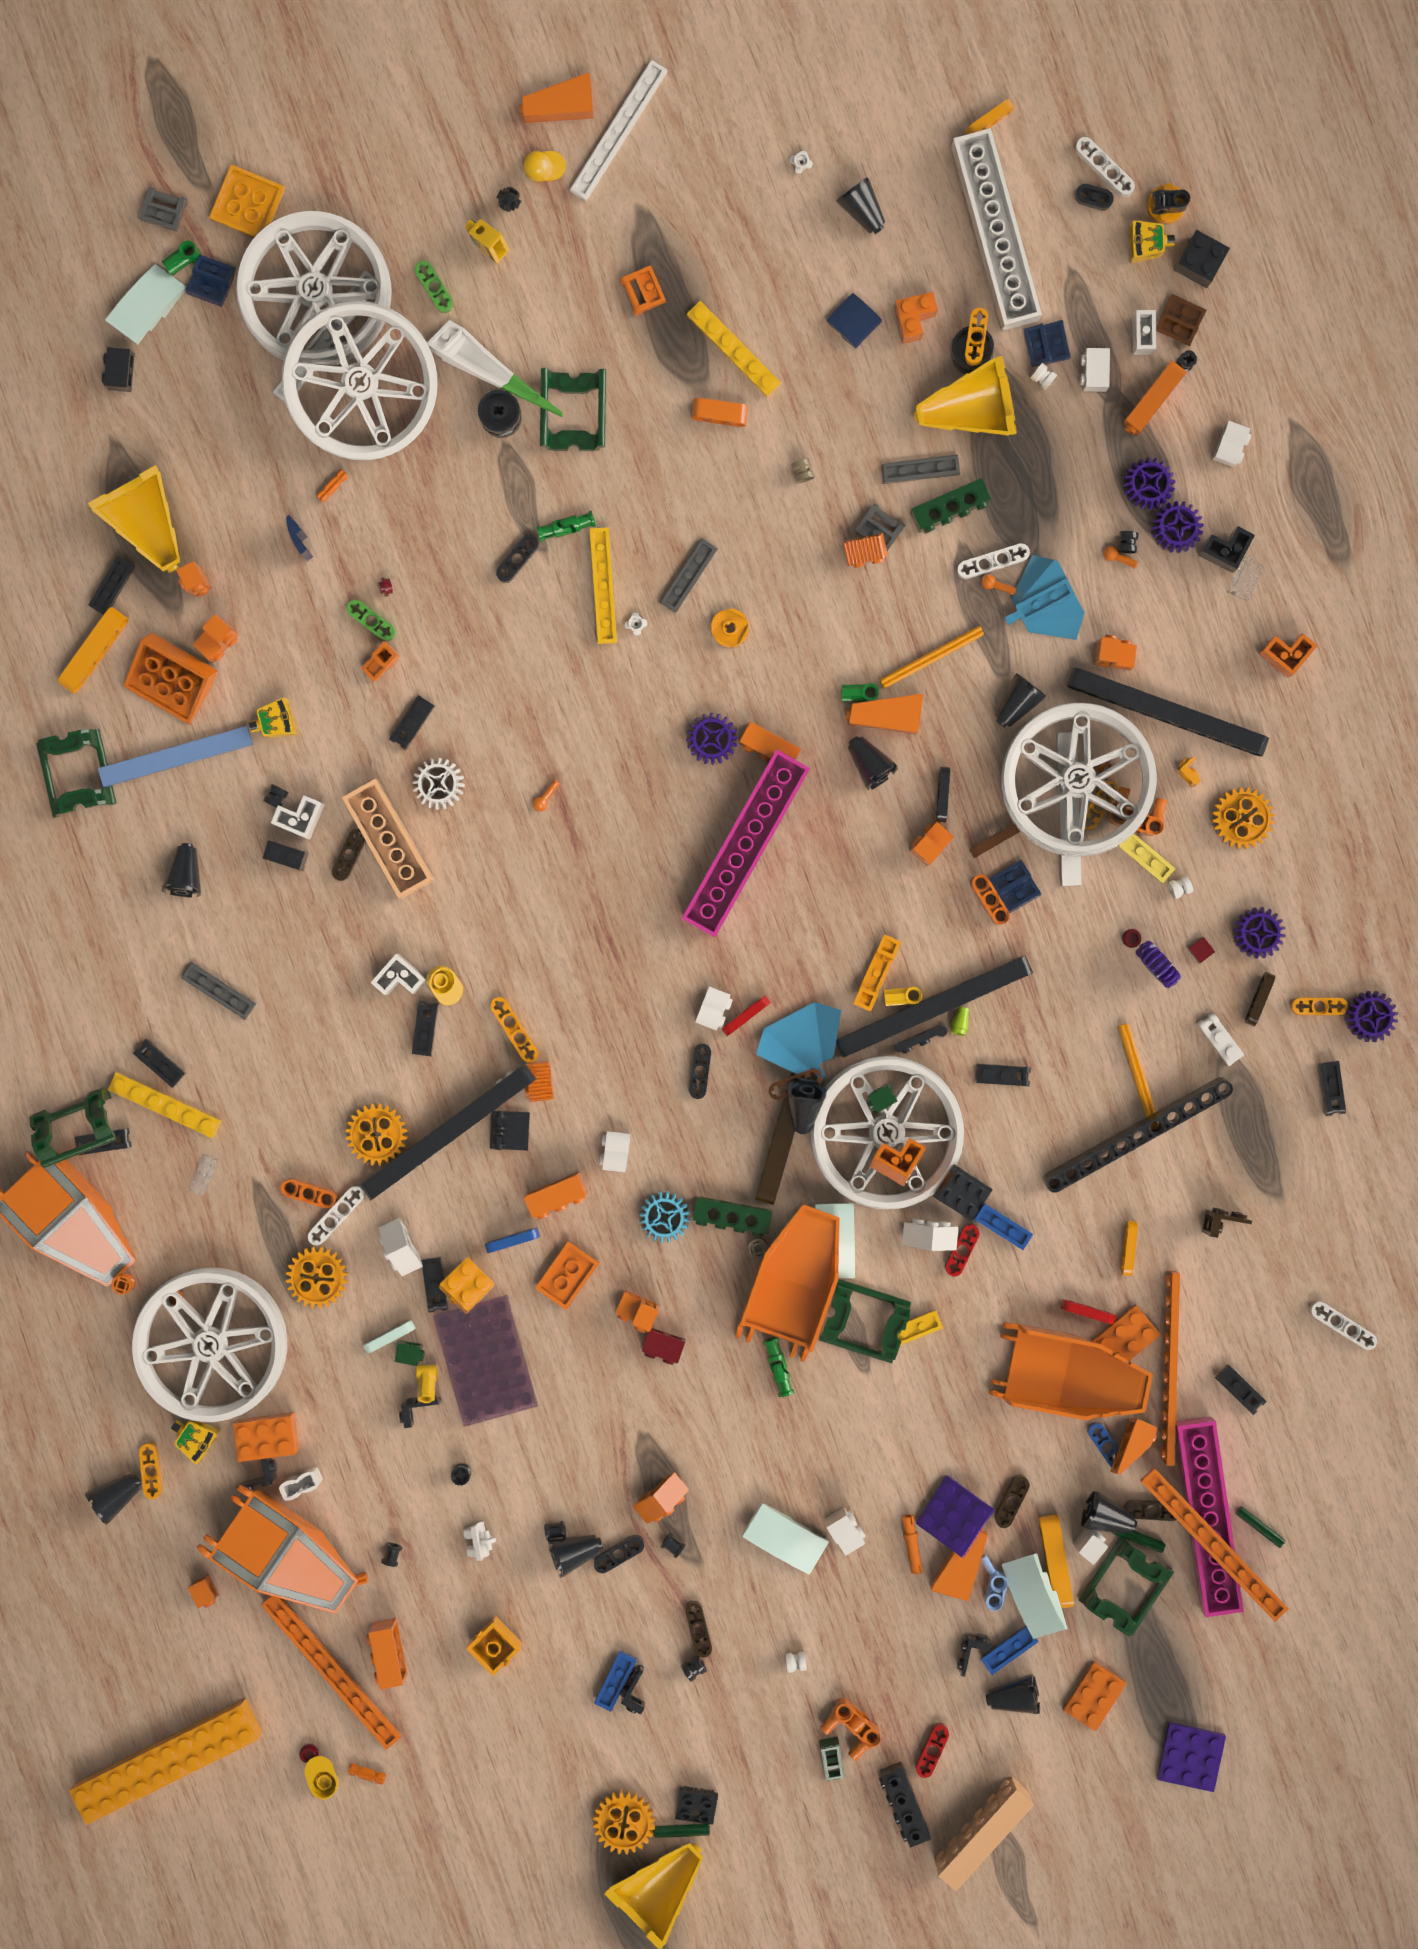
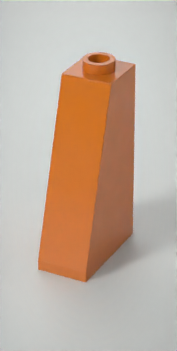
M585 73L523 96V104H519L520 116H524L525 123L594 118L590 73Z
M1174 361L1169 363L1122 424L1129 434L1139 435L1187 371Z
M923 694L852 704L851 709L847 708L846 720H849L848 725L917 734Z
M984 1527L964 1558L951 1550L930 1583L931 1591L969 1602L988 1537Z

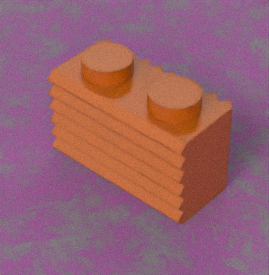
M883 533L847 540L843 543L848 566L853 565L854 568L865 566V562L872 561V564L881 563L888 556Z
M550 1061L527 1063L526 1065L534 1074L536 1080L529 1084L528 1087H525L526 1098H530V1102L554 1099Z

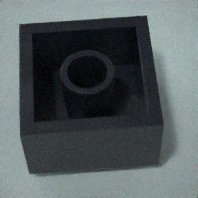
M1196 229L1174 271L1208 288L1230 247Z

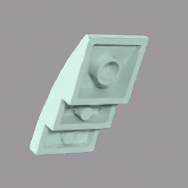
M155 264L126 293L105 321L138 345L146 333L152 331L162 317L165 318L184 293L186 286Z
M854 1203L815 1204V1209L840 1217L839 1278H855Z
M760 1503L741 1535L761 1549L809 1575L829 1543L826 1538L812 1532L808 1527L763 1503Z
M1037 1554L1002 1564L1014 1601L1033 1639L1068 1629L1057 1592L1052 1591L1047 1572L1043 1573Z

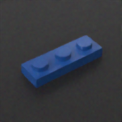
M985 1203L974 1218V1220L1024 1250L1033 1236L1031 1232Z
M1025 1625L982 1655L980 1659L990 1674L993 1675L1037 1644L1038 1640L1037 1638L1033 1639Z
M619 1650L594 1704L610 1712L612 1711L637 1658Z

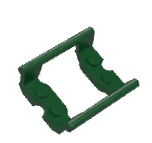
M541 368L540 395L547 401L548 388L558 390L564 394H586L591 390L598 389V428L595 434H590L584 430H562L557 434H552L548 428V411L540 407V446L552 451H568L569 447L573 445L577 446L579 451H599L600 448H604L606 431V369H599L596 373H580L579 377L571 378L569 373L552 372L548 368Z
M82 729L68 732L67 737L63 740L57 735L38 740L36 746L53 818L76 811V807L79 804H82L85 808L117 804L113 786L103 787L98 790L83 788L63 793L59 798H56L47 754L60 756L80 751L86 745L96 749L100 768L108 766L100 729Z
M102 1087L89 1092L85 1100L52 1114L45 1109L29 1117L30 1127L35 1131L31 1135L32 1147L42 1168L116 1140V1136L108 1124L107 1111L103 1107L106 1100L111 1099L109 1091L106 1092ZM85 1109V1117L92 1126L96 1140L58 1154L50 1146L53 1137L52 1121Z
M838 1279L836 1292L831 1304L835 1314L832 1317H827L819 1341L892 1364L893 1360L896 1359L901 1340L897 1337L898 1333L905 1330L911 1311V1301ZM853 1292L892 1304L894 1312L888 1317L882 1334V1350L875 1351L838 1338L839 1334L845 1329L851 1311L850 1297Z
M1119 1537L1078 1600L1102 1620L1107 1618L1113 1619V1627L1130 1637L1134 1635L1174 1574V1571L1170 1568H1165L1156 1561L1152 1563L1146 1562V1555L1133 1547L1126 1539ZM1116 1556L1127 1561L1133 1571L1148 1581L1158 1582L1134 1620H1132L1126 1610L1108 1599H1100L1095 1590Z

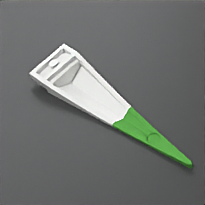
M449 320L427 342L431 352L441 357L442 361L563 417L562 411L525 384L487 351L466 329Z

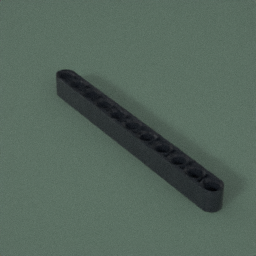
M1073 667L1066 685L1073 690L1255 756L1263 757L1270 739L1257 732L1080 668Z
M1026 955L840 1037L836 1039V1044L842 1057H847L1034 972Z
M526 1064L522 1065L359 1186L370 1201L534 1082L536 1077Z
M1218 1077L1048 1172L1043 1180L1045 1186L1052 1193L1060 1192L1226 1099L1233 1092L1232 1084L1223 1077ZM1226 1083L1225 1090L1219 1091V1086ZM1209 1093V1098L1206 1101H1202V1095ZM1191 1102L1192 1108L1190 1110H1185V1105ZM1175 1112V1117L1172 1120H1168V1114ZM1153 1122H1159L1156 1129L1150 1128ZM1142 1131L1141 1137L1134 1139L1135 1132ZM1119 1141H1125V1145L1122 1148H1117ZM1103 1150H1108V1155L1101 1158L1100 1153ZM1085 1160H1091L1090 1166L1083 1167ZM1069 1169L1075 1170L1072 1176H1066V1172ZM1051 1179H1058L1056 1185H1049Z

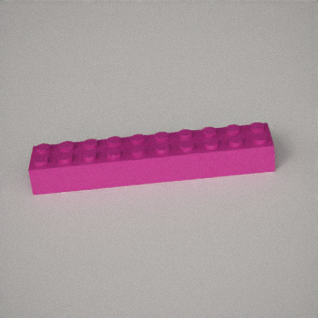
M776 749L682 917L683 920L716 937L808 774L809 767Z
M1210 1416L1176 1421L1175 1439L1184 1499L1235 1552L1216 1420ZM1190 1534L1199 1602L1203 1615L1205 1617L1244 1612L1240 1585Z

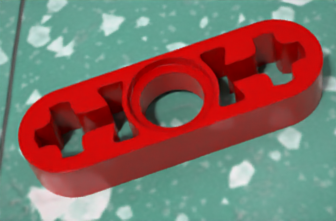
M766 995L724 1026L722 1031L728 1037L771 1002Z
M967 1224L962 1228L957 1239L956 1250H952L947 1259L945 1270L950 1276L956 1277L962 1273L979 1238V1229L973 1224ZM971 1228H974L973 1232L975 1233V1236H970L968 1240L969 1242H972L971 1245L964 1241H961L962 1238H964L965 1240L967 1239L968 1234L966 1233V1230H971ZM960 1245H965L968 1249L967 1253L963 1256L957 1253V1248ZM955 1255L959 1259H964L962 1263L960 1261H958L957 1267L959 1268V1270H954L953 1272H951V1268L949 1267V1265H954L956 1262V1259L953 1258V1256Z
M1063 1299L1060 1306L1065 1311L1112 1325L1116 1318V1315L1067 1299Z
M943 1723L933 1725L916 1762L917 1774L922 1778H928L933 1774L949 1738L948 1728ZM941 1729H943L944 1735H940L938 1743L936 1742V1731H940ZM936 1746L938 1748L937 1753L929 1755L927 1753L928 1747ZM927 1758L929 1759L927 1763L929 1770L925 1769L924 1772H922L920 1766H924L926 1764Z

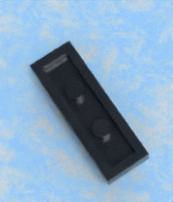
M117 556L88 606L104 615L115 603L135 566Z

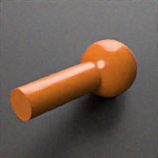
M1108 546L1103 551V557L1107 561L1117 560L1134 569L1138 565V561L1118 553L1117 548L1114 546Z
M986 574L981 579V585L984 589L995 588L1012 595L1016 592L1015 587L996 581L995 577L991 574Z
M554 779L542 796H538L533 800L532 805L536 811L541 812L547 808L548 799L560 785L557 780Z

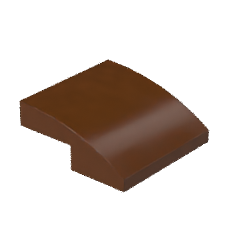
M1171 294L1156 326V331L1190 346L1207 310Z

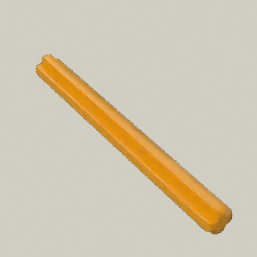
M977 626L880 679L883 688H887L978 639L984 634L982 628Z
M1122 1024L1118 1026L1145 1117H1148L1156 1111L1129 1024ZM1153 1122L1150 1128L1156 1129L1159 1122Z

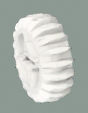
M432 758L430 759V766L425 761L423 762L426 767L425 769L420 766L417 768L421 771L420 775L414 773V776L419 778V780L412 781V784L418 785L413 791H420L416 796L417 799L424 797L421 804L424 805L429 801L428 808L431 809L433 804H435V809L439 810L440 804H442L443 809H447V802L450 806H453L454 803L451 801L453 798L456 801L460 800L455 795L456 793L463 794V791L458 790V788L465 787L464 783H459L460 780L464 779V776H457L461 770L456 769L453 771L456 764L452 763L448 766V759L442 764V759L438 758L437 764H435ZM434 769H445V772L439 776H433L429 773ZM450 774L454 780L452 791L446 785ZM425 777L431 783L427 794L423 787ZM431 778L438 781L442 779L441 784L446 790L439 787L435 789L436 784ZM439 791H443L448 795L443 799L431 798Z

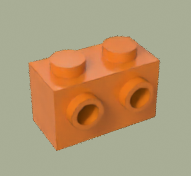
M194 561L176 570L180 577L178 582L187 593H191L195 597H202L208 594V590L212 589L202 567Z

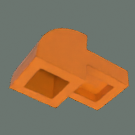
M384 641L371 654L372 657L361 669L373 682H377L389 668L395 665L400 656Z

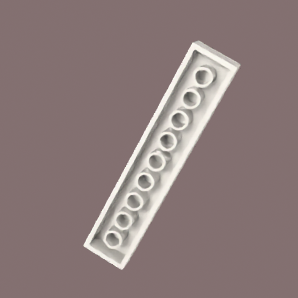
M989 128L954 138L951 148L1001 330L1005 331L1037 322L1042 313L992 130Z

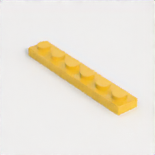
M701 301L687 313V317L766 397L781 385V382Z
M609 527L591 528L590 541L598 645L617 643Z
M118 1072L115 1073L108 1088L113 1093L210 1138H214L221 1120Z

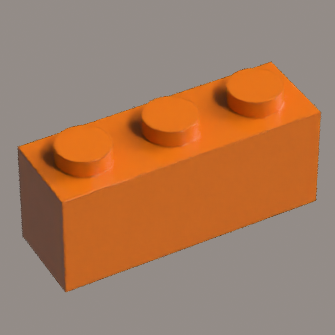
M751 721L739 742L743 750L749 753L752 751L759 754L758 758L765 762L771 760L776 749L795 760L801 751V748Z

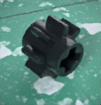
M513 187L500 190L496 196L499 199V207L506 212L514 211L515 208L518 209L521 203L519 192Z

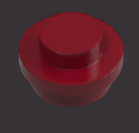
M381 578V582H378L380 594L384 593V596L387 597L393 593L392 584L389 578Z
M1128 929L1122 935V942L1126 947L1135 948L1141 943V934L1136 929Z
M306 1744L301 1748L299 1756L307 1764L311 1758L319 1756V1751L315 1745Z

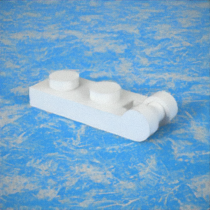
M1211 1012L1207 1015L1208 1018L1204 1021L1200 1020L1197 1025L1226 1065L1230 1066L1244 1056V1053L1226 1031L1218 1017ZM1213 1023L1215 1028L1210 1031L1208 1026Z

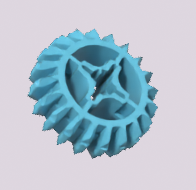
M659 1191V1198L651 1194L653 1201L651 1202L646 1198L645 1202L648 1206L641 1205L645 1212H639V1216L644 1217V1219L639 1220V1223L646 1224L641 1228L642 1231L649 1229L646 1234L647 1237L652 1233L654 1234L653 1241L659 1236L660 1243H663L664 1237H667V1242L670 1243V1236L678 1240L676 1233L683 1236L684 1232L681 1228L688 1229V1225L684 1224V1222H690V1218L685 1217V1215L690 1214V1211L683 1210L688 1206L687 1203L680 1205L683 1200L682 1197L677 1201L675 1200L676 1193L670 1198L669 1191H666L665 1197H662V1192ZM660 1202H670L676 1208L666 1210ZM655 1205L658 1216L649 1222V1211ZM661 1211L662 1213L665 1212V1214H670L668 1216V1223L667 1221L664 1222V1220H659V1218H661ZM680 1212V1223L674 1229L671 1218ZM663 1224L669 1232H660L654 1229L653 1226Z

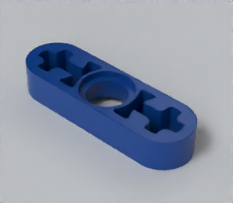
M533 1228L490 1241L484 1245L486 1252L492 1253L540 1237L538 1228Z
M1093 1422L1088 1426L1087 1433L1112 1468L1114 1459L1111 1456L1119 1448L1104 1426L1099 1422ZM1093 1428H1101L1099 1432L1103 1439L1100 1440L1096 1434L1092 1435L1094 1433ZM1104 1443H1112L1113 1448L1110 1452L1102 1450Z

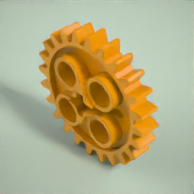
M1239 787L1237 792L1235 789H1231V795L1227 792L1224 793L1225 799L1218 798L1220 805H1214L1217 812L1211 813L1213 816H1216V819L1211 822L1217 823L1213 830L1220 831L1217 837H1224L1222 843L1229 841V847L1236 843V849H1240L1241 845H1243L1244 849H1248L1249 844L1252 848L1256 847V842L1262 844L1261 837L1268 838L1266 832L1273 831L1269 825L1275 824L1274 821L1270 820V817L1275 816V814L1269 813L1273 806L1267 807L1266 804L1270 800L1263 801L1264 794L1257 796V789L1250 793V787H1247L1245 791H1243L1242 787ZM1243 800H1247L1249 803L1247 810L1241 806ZM1253 808H1257V811L1244 819L1245 821L1239 822L1232 829L1229 828L1231 824L1241 819V815L1248 814ZM1227 811L1233 813L1234 818L1232 821L1226 819ZM1255 815H1257L1260 818V824L1258 826L1253 823V817ZM1239 826L1245 830L1243 837L1237 834Z
M372 1103L371 1109L365 1105L364 1112L358 1109V1116L351 1115L354 1122H347L351 1126V1128L345 1130L350 1133V1136L345 1139L351 1140L347 1147L353 1146L354 1149L351 1153H359L357 1159L364 1157V1163L371 1160V1165H374L377 1160L378 1164L382 1165L383 1159L386 1163H389V1157L394 1160L397 1158L395 1152L402 1153L399 1147H406V1144L402 1142V1140L408 1139L407 1136L403 1135L408 1129L402 1128L406 1121L400 1122L402 1114L396 1116L397 1109L390 1112V1105H387L385 1109H383L382 1103L378 1105V1108ZM374 1117L377 1119V1132H381V1136L378 1137L380 1151L377 1150V1137L372 1135L376 1131L373 1121ZM383 1118L389 1120L390 1126L387 1129L383 1128L380 1124ZM363 1121L370 1123L371 1128L369 1131L362 1129ZM385 1137L392 1140V1146L389 1148L383 1144ZM365 1140H370L373 1143L371 1150H367L364 1147Z
M313 1246L312 1252L306 1248L304 1249L305 1255L302 1252L297 1253L299 1259L296 1257L292 1258L295 1264L288 1265L292 1269V1271L286 1272V1275L291 1276V1278L286 1280V1283L292 1284L288 1290L295 1291L292 1297L299 1296L298 1303L304 1300V1307L311 1303V1309L316 1304L321 1309L323 1308V1303L329 1307L330 1300L336 1303V1296L340 1298L343 1296L340 1290L345 1291L347 1289L343 1285L349 1282V1280L344 1279L349 1272H343L347 1265L340 1264L343 1258L336 1259L337 1252L333 1255L330 1254L331 1248L324 1252L323 1246L320 1247L319 1251H317L316 1246ZM306 1262L313 1264V1271H308L305 1268ZM325 1265H330L333 1268L332 1274H327L324 1271ZM318 1273L319 1277L334 1278V1281L320 1279L317 1282L315 1277H301V1274L314 1276ZM303 1281H308L311 1284L310 1290L303 1288ZM322 1284L329 1285V1293H325L322 1291Z
M622 1789L620 1790V1795L613 1791L612 1798L606 1795V1802L600 1800L599 1805L601 1807H596L595 1812L597 1814H594L593 1817L595 1820L593 1828H597L595 1835H600L598 1842L605 1841L604 1848L609 1845L611 1846L610 1852L617 1848L618 1854L621 1853V1850H625L626 1855H628L629 1849L635 1853L636 1846L643 1849L642 1842L648 1844V1837L653 1836L651 1830L655 1829V1824H653L655 1816L651 1815L654 1810L648 1809L650 1802L643 1803L644 1796L640 1799L637 1798L638 1792L631 1796L630 1790H628L626 1795ZM628 1806L624 1837L620 1838L624 1808ZM614 1808H618L621 1810V1812L619 1814H615L611 1810ZM633 1811H637L640 1813V1815L638 1817H633L630 1813ZM610 1827H615L618 1829V1831L612 1833L608 1829ZM634 1830L637 1834L630 1836L627 1832Z

